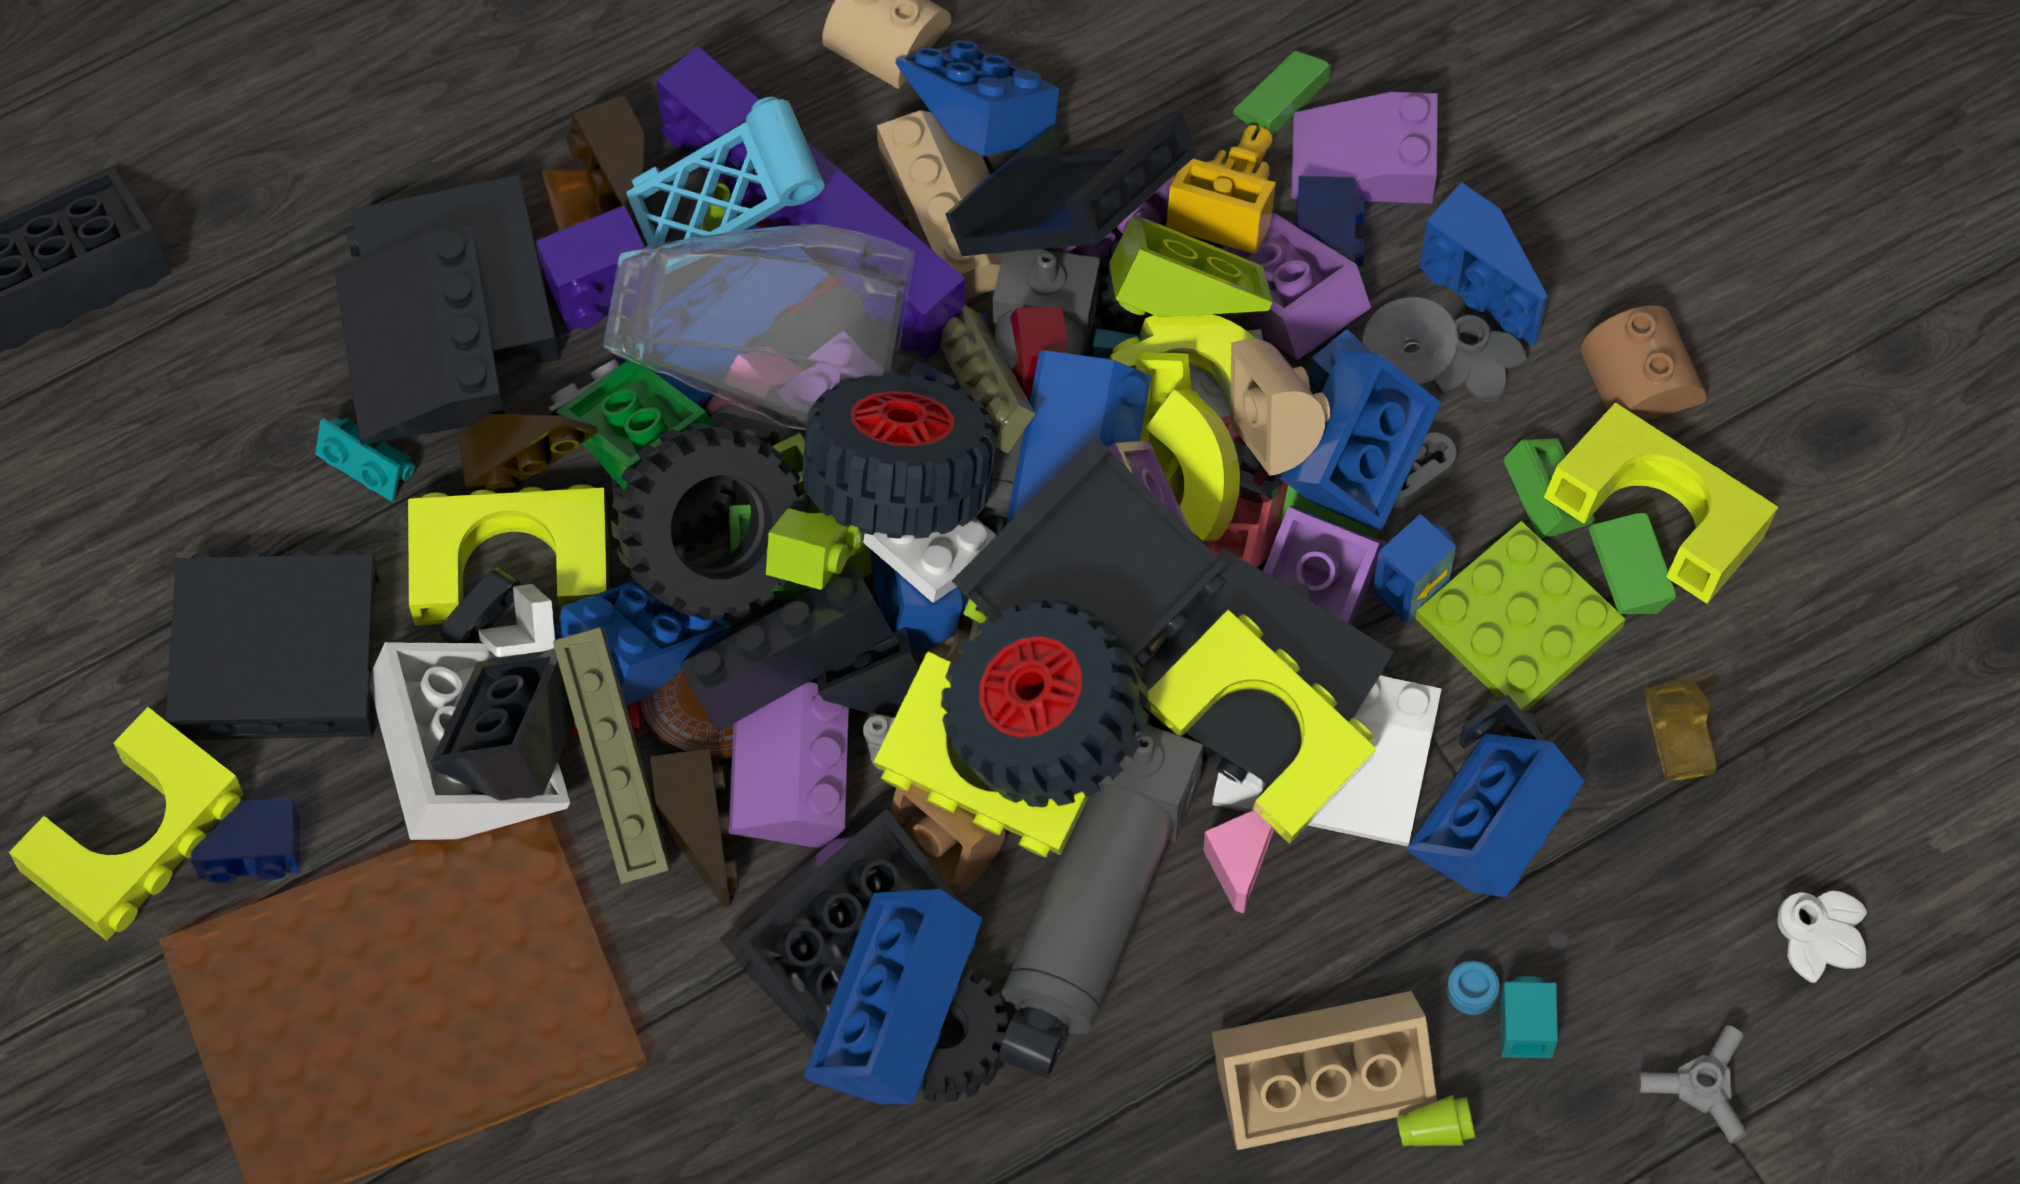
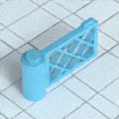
M766 97L757 101L752 106V111L747 115L746 122L665 170L660 172V169L654 167L632 180L634 188L627 191L626 194L659 273L665 276L781 208L806 203L823 191L824 181L789 101L776 97ZM744 142L747 155L741 171L725 167L724 163L729 150ZM698 167L710 169L701 194L684 190L689 173ZM754 168L758 176L752 174ZM721 173L738 178L729 202L712 198ZM749 181L761 184L767 200L751 209L740 206ZM659 190L670 193L661 217L649 214L643 200ZM681 196L698 201L689 226L672 221ZM709 204L726 209L720 227L711 232L700 229ZM653 223L658 224L657 229H655ZM669 227L686 232L681 249L667 257L663 244Z

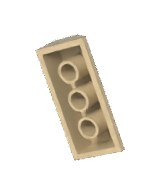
M920 110L877 125L879 157L914 235L965 278V300L995 290L1003 253L962 256L945 215L946 212L990 176L982 155L952 141L931 112Z
M1412 991L1212 1032L1219 1081L1237 1150L1395 1118L1437 1101L1426 1016Z

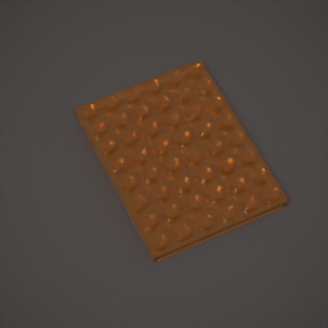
M548 814L460 839L420 840L159 939L246 1184H344L647 1065L646 1058Z

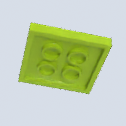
M1522 521L1417 609L1415 619L1499 700L1508 694L1522 712L1534 706L1624 627L1626 620Z

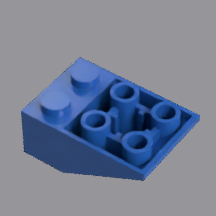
M963 40L954 41L950 47L940 49L919 48L916 50V54L896 57V65L952 141L976 153L987 156L1023 148L1047 127L1053 126L1055 129L1059 87L1042 80L1041 75L1037 72L1021 70L1010 65V60L1005 57L989 55L979 50V46L976 43Z
M1461 182L1426 222L1419 268L1436 285L1447 286L1460 295L1465 304L1472 310L1480 313L1484 312L1498 321L1506 333L1513 335L1516 339L1522 338L1532 346H1535L1539 339L1548 295L1501 209Z
M634 580L563 606L554 634L555 640L604 627L627 706L648 698L682 671L680 663L683 660L721 640L730 633L732 626L723 618L721 620L706 619L700 614H695L692 617L680 613L652 596L651 593Z

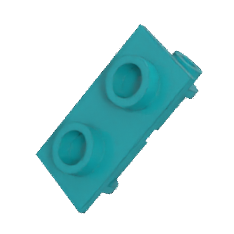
M335 417L331 422L324 418L321 419L315 455L362 483L368 489L393 502L396 498L398 480L408 481L415 471L416 466L410 462L411 457L406 453H401L385 442H382L375 449L371 448L374 443L361 445L358 426L349 418L341 420Z

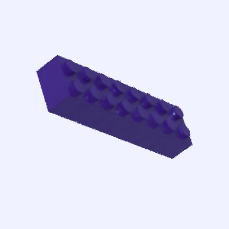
M699 46L694 48L656 80L659 94L658 106L661 110L663 122L662 132L671 144L677 148L683 146L691 154L745 123L747 115L752 111V106L759 101L753 93ZM806 141L824 181L823 191L806 203L796 206H785L761 221L773 231L786 234L810 263L814 261L825 271L828 281L834 288L842 293L848 291L858 300L861 310L868 318L874 322L880 320L890 328L894 339L902 348L909 352L914 350L927 360L940 348L939 342L941 341V334L946 323L951 318L957 317L966 305L965 278ZM744 142L729 150L724 163L725 167L741 171L747 155ZM699 167L705 174L708 175L710 169ZM754 168L752 174L758 176ZM721 173L719 178L726 184L732 195L738 178ZM749 181L741 205L748 203L753 208L767 200L761 184Z

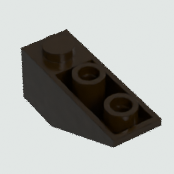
M622 95L573 113L570 132L566 135V140L575 160L581 159L587 170L588 185L594 197L597 199L602 198L608 212L625 205L638 234H640L641 228L626 192L634 188L632 180L643 174L644 131L625 96Z
M489 413L457 434L465 486L479 490H490L497 494L511 493L515 490L516 486L534 474L545 471L548 465L566 453L577 450L580 444L598 433L597 426L555 415Z
M710 748L651 756L650 762L659 822L722 906H731L729 888L738 887L735 858L724 857L723 842L732 841V834L729 833V812H719L717 796L726 795L723 766L712 765Z

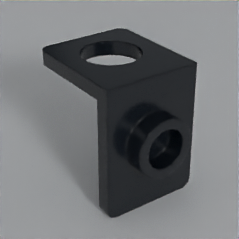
M1507 694L1462 726L1459 744L1463 749H1466L1482 738L1485 733H1489L1500 724H1503L1513 737L1540 741L1547 740L1542 735L1543 730L1536 717L1528 710L1522 712Z

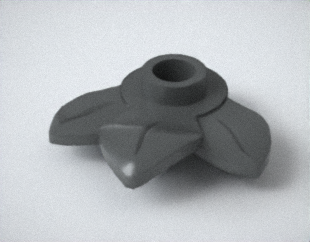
M1465 315L1453 321L1447 328L1445 335L1446 346L1434 357L1433 375L1435 383L1442 393L1453 391L1464 385L1467 391L1477 399L1486 402H1497L1503 395L1506 386L1505 368L1521 366L1527 362V357L1521 343L1513 335L1492 331L1489 325L1480 317ZM1471 337L1476 340L1477 344L1468 345L1461 342V339Z

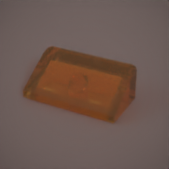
M566 170L542 171L545 190L558 232L602 215L598 199L594 197L589 188L587 172Z

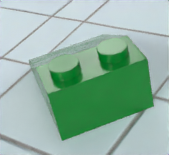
M634 356L556 411L558 416L597 426L598 433L582 444L623 490H625L627 482L622 480L621 476L626 467L629 466L636 469L642 461L637 453L647 444L653 447L661 444V434L672 429L680 433L685 432L688 424L703 423L708 427H713L704 409Z

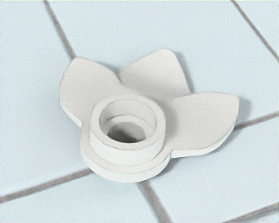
M1829 891L1817 898L1808 893H1795L1781 903L1778 910V926L1782 934L1789 939L1788 959L1795 971L1811 983L1816 982L1824 972L1826 963L1844 969L1861 968L1865 965V943L1859 931L1854 927L1867 914L1866 908L1860 901L1843 892ZM1800 909H1803L1808 914L1810 925L1804 924L1799 917Z

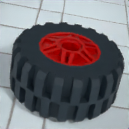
M883 373V376L872 377L871 374L861 375L853 382L846 379L837 383L831 390L827 389L821 394L807 414L802 473L804 488L812 502L816 504L822 513L826 516L833 515L837 523L847 528L851 525L858 527L861 533L874 535L875 532L887 534V538L901 539L902 535H914L915 539L928 538L934 532H939L941 535L952 532L957 527V524L963 527L972 521L988 503L992 486L997 430L992 418L979 400L974 401L971 394L961 388L958 390L951 388L948 382L939 379L934 382L926 380L925 376L911 374L910 377L898 376L897 373Z
M1047 600L1031 601L1028 603V609L1021 610L1018 605L1001 611L1003 617L993 622L989 618L978 626L981 632L972 641L966 638L958 649V652L962 655L958 663H950L945 678L951 686L950 688H944L941 694V707L947 712L942 719L945 732L953 740L952 747L962 760L991 790H997L1003 798L1014 803L1024 800L1030 807L1042 808L1048 805L1049 799H1052L1058 806L1074 803V795L1083 792L1086 797H1089L1101 790L1098 783L1107 776L1114 780L1124 770L1120 765L1124 757L1132 758L1137 751L1140 743L1135 738L1136 732L1145 731L1148 714L1142 708V706H1146L1149 702L1147 686L1141 680L1143 672L1137 661L1112 629L1105 625L1099 616L1088 609L1079 610L1074 603L1065 601L1055 602L1054 608H1052Z

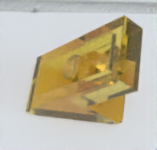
M1687 681L1645 688L1644 695L1665 781L1714 775L1717 765L1706 724L1710 704L1695 682Z

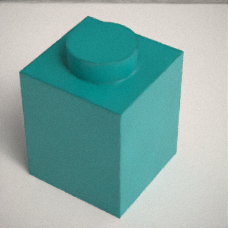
M1532 976L1518 977L1512 982L1504 983L1500 997L1501 1057L1553 1058L1558 1042L1556 983H1543L1541 978Z

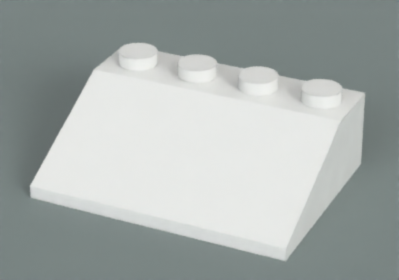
M384 643L370 673V689L410 840L460 839L568 808L570 801L558 762L543 795L503 801L496 800L434 771L430 764L476 663L511 656L496 657L484 644Z
M1385 676L1378 678L1354 717L1374 736L1371 744L1376 748V752L1373 758L1308 826L1408 847L1442 688ZM1218 773L1212 805L1249 813L1253 811L1254 803L1260 797L1259 794L1262 790L1246 780L1239 785Z

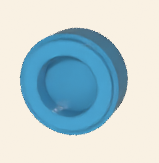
M1466 961L1456 966L1450 974L1447 985V995L1451 1004L1460 1012L1469 1015H1478L1488 1011L1496 1002L1499 992L1497 974L1490 966L1479 961Z

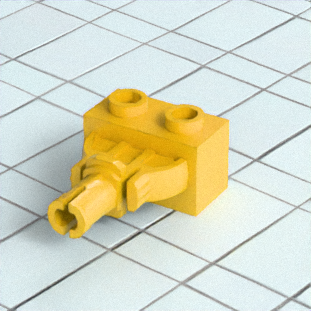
M1248 126L1244 130L1243 137L1238 146L1231 147L1226 163V151L1221 150L1213 161L1203 162L1192 159L1178 171L1170 185L1166 227L1189 236L1256 254L1271 225L1276 182L1268 180L1270 167L1265 162L1261 163L1267 149L1272 144L1271 133L1261 127L1256 139L1253 141L1257 126Z

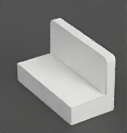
M533 584L513 586L517 625L479 630L480 641L496 657L555 650L553 645L555 634L552 601Z

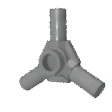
M1725 1026L1709 1056L1702 1055L1679 1067L1678 1073L1639 1072V1093L1678 1094L1680 1100L1704 1113L1710 1112L1730 1144L1741 1140L1748 1132L1728 1102L1731 1099L1730 1069L1727 1067V1064L1740 1044L1743 1034L1732 1026Z

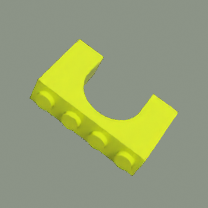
M1616 402L1557 465L1544 495L1545 499L1584 524L1612 493L1624 487L1647 486L1662 490L1675 497L1692 515L1696 529L1680 546L1666 577L1706 604L1763 540L1779 508Z
M580 484L571 486L567 490L546 491L538 487H529L516 493L497 494L490 490H479L470 495L463 496L429 493L421 498L408 499L409 608L414 624H444L447 617L464 599V569L472 552L488 538L506 532H523L542 539L553 549L556 554L557 598L560 611H562L565 605L609 590L608 506L604 488H594L590 485Z
M1227 610L1148 691L1149 702L1144 707L1169 731L1182 737L1215 702L1231 692L1242 689H1258L1274 694L1283 700L1291 708L1299 723L1301 731L1300 751L1289 767L1255 801L1253 810L1290 844L1373 758L1376 752V748L1371 744L1374 736L1355 718H1352L1349 722L1334 709L1337 705L1336 700L1322 686L1315 683L1310 687L1297 674L1300 671V667L1286 652L1277 649L1274 653L1260 640L1263 632L1250 618L1244 614L1237 618Z
M927 652L874 760L877 768L884 771L880 779L906 792L909 791L911 784L929 792L926 801L954 814L957 806L975 814L972 823L993 834L1000 836L1003 828L1022 837L1019 842L1021 847L1046 858L1049 851L1061 855L1089 797H1086L1081 792L1074 795L1075 802L1058 806L1052 799H1049L1048 805L1044 808L1030 807L1024 800L1014 803L1003 798L998 792L981 790L962 779L953 768L950 759V737L946 734L942 721L944 714L947 712L941 707V694L944 688H950L951 686L945 678L951 662Z
M149 707L118 737L114 745L122 762L165 796V816L156 834L143 846L131 852L119 855H103L84 848L43 816L9 852L22 874L106 941L116 931L121 932L133 922L137 915L138 907L151 894L156 895L167 886L172 877V871L185 857L191 858L199 852L206 841L207 834L219 821L228 820L236 812L240 805L241 797L244 795L236 775Z

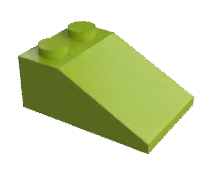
M1135 214L1132 215L1109 262L1115 300H1118L1124 309L1137 315H1145L1148 312L1158 317L1269 311L1273 303L1262 265Z

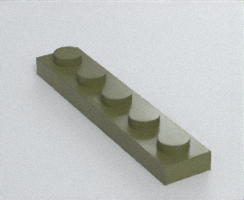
M965 305L957 317L951 318L946 323L939 345L962 389L970 393L974 401L979 400L992 418L997 430L996 448L1009 453L1036 413L1005 357L995 343L994 337L981 314Z
M604 627L554 640V649L620 883L671 870L670 859Z

